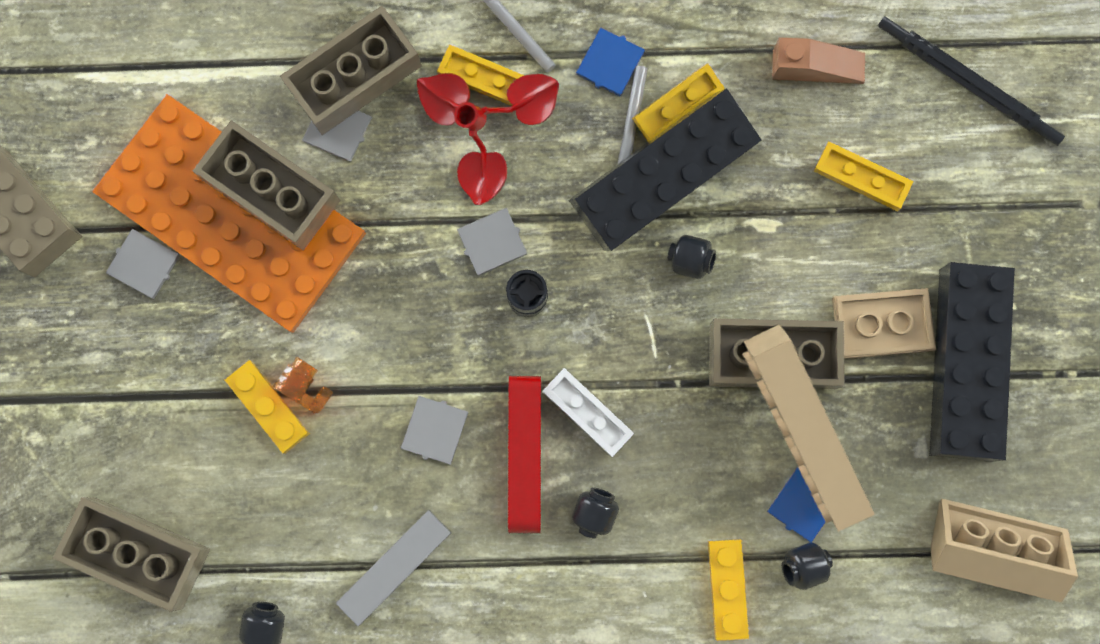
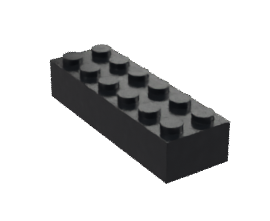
M726 88L713 94L580 191L569 202L604 251H612L762 141V139Z
M950 262L939 269L929 456L989 462L1006 460L1015 268Z

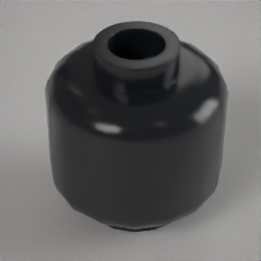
M683 235L677 243H671L667 259L672 262L674 273L701 279L706 273L710 274L716 260V250L712 249L711 242L706 239Z
M591 488L590 491L580 494L572 515L573 522L579 527L580 534L596 539L598 535H607L611 532L619 512V506L614 501L615 496L599 488Z
M809 542L786 552L781 569L788 584L800 590H807L829 580L833 561L827 550L822 549L816 543Z
M254 603L252 607L243 612L239 634L240 641L243 644H281L285 615L278 610V606L274 603Z

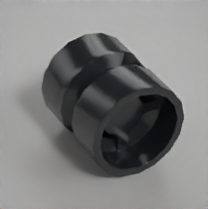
M528 269L518 271L507 282L506 294L509 306L519 316L533 317L541 313L546 307L548 300L547 284L544 278L536 271Z

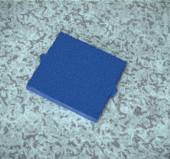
M600 28L576 75L594 83L597 89L602 87L621 97L645 49L627 41L625 36L619 37Z
M797 467L767 512L784 523L787 530H794L803 538L812 542L825 524V520Z

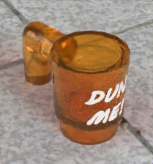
M296 357L292 364L289 363L281 376L272 386L314 414L319 413L334 393L325 386H322L315 398L306 394L318 370L299 357Z

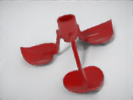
M442 73L417 79L419 98L427 115L437 124L450 126L456 122L460 127L469 130V136L474 139L480 148L481 153H467L460 160L457 167L458 181L475 205H483L493 199L505 184L508 173L507 163L503 155L498 152L487 153L485 145L477 135V131L481 130L486 124V115L516 111L518 120L526 125L534 126L545 122L551 116L557 100L559 83L555 78L544 74H529L519 77L510 84L506 93L507 99L512 106L488 108L486 106L480 108L468 102L470 97L468 85L462 77L456 74Z

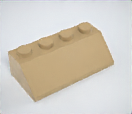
M941 498L930 547L933 571L1063 602L1078 578L1068 529Z

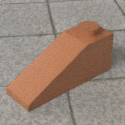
M779 37L773 49L772 80L864 84L865 53L813 39Z

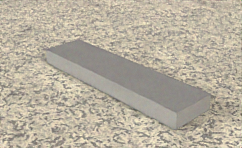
M428 510L336 604L357 626H360L451 534V531Z

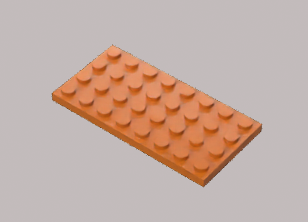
M167 94L92 192L285 329L294 333L366 235V232L333 210L304 251L205 183L193 172V169L222 131Z

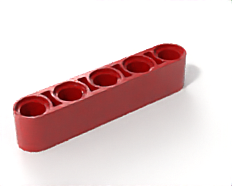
M509 376L508 534H541V376Z

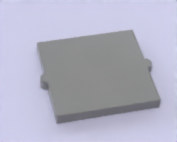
M357 111L324 135L320 134L311 121L302 141L351 162L359 144L365 140L363 136L372 116Z
M507 208L457 229L466 249L464 254L467 257L469 256L478 276L527 255V251L519 236L520 229L515 227Z
M132 229L121 248L116 249L117 255L106 273L154 299L165 280L170 279L169 273L180 255Z
M418 396L401 449L422 455L424 460L431 458L451 465L468 411L449 406L444 400L437 402Z

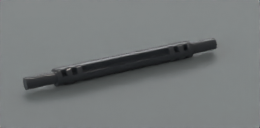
M886 16L877 25L902 42L901 46L1028 131L1034 130L1056 146L1065 138V135L1040 119L1041 115L913 30L908 32Z

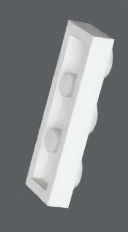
M565 368L542 391L611 457L634 434Z

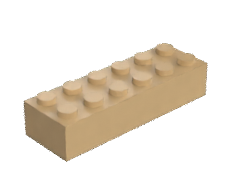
M779 324L744 341L748 351L743 353V356L755 379L762 378V380L756 383L769 408L776 407L771 410V413L826 524L833 521L839 532L874 516L875 513L789 336Z

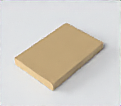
M928 288L841 295L832 298L835 321H844V359L936 351Z

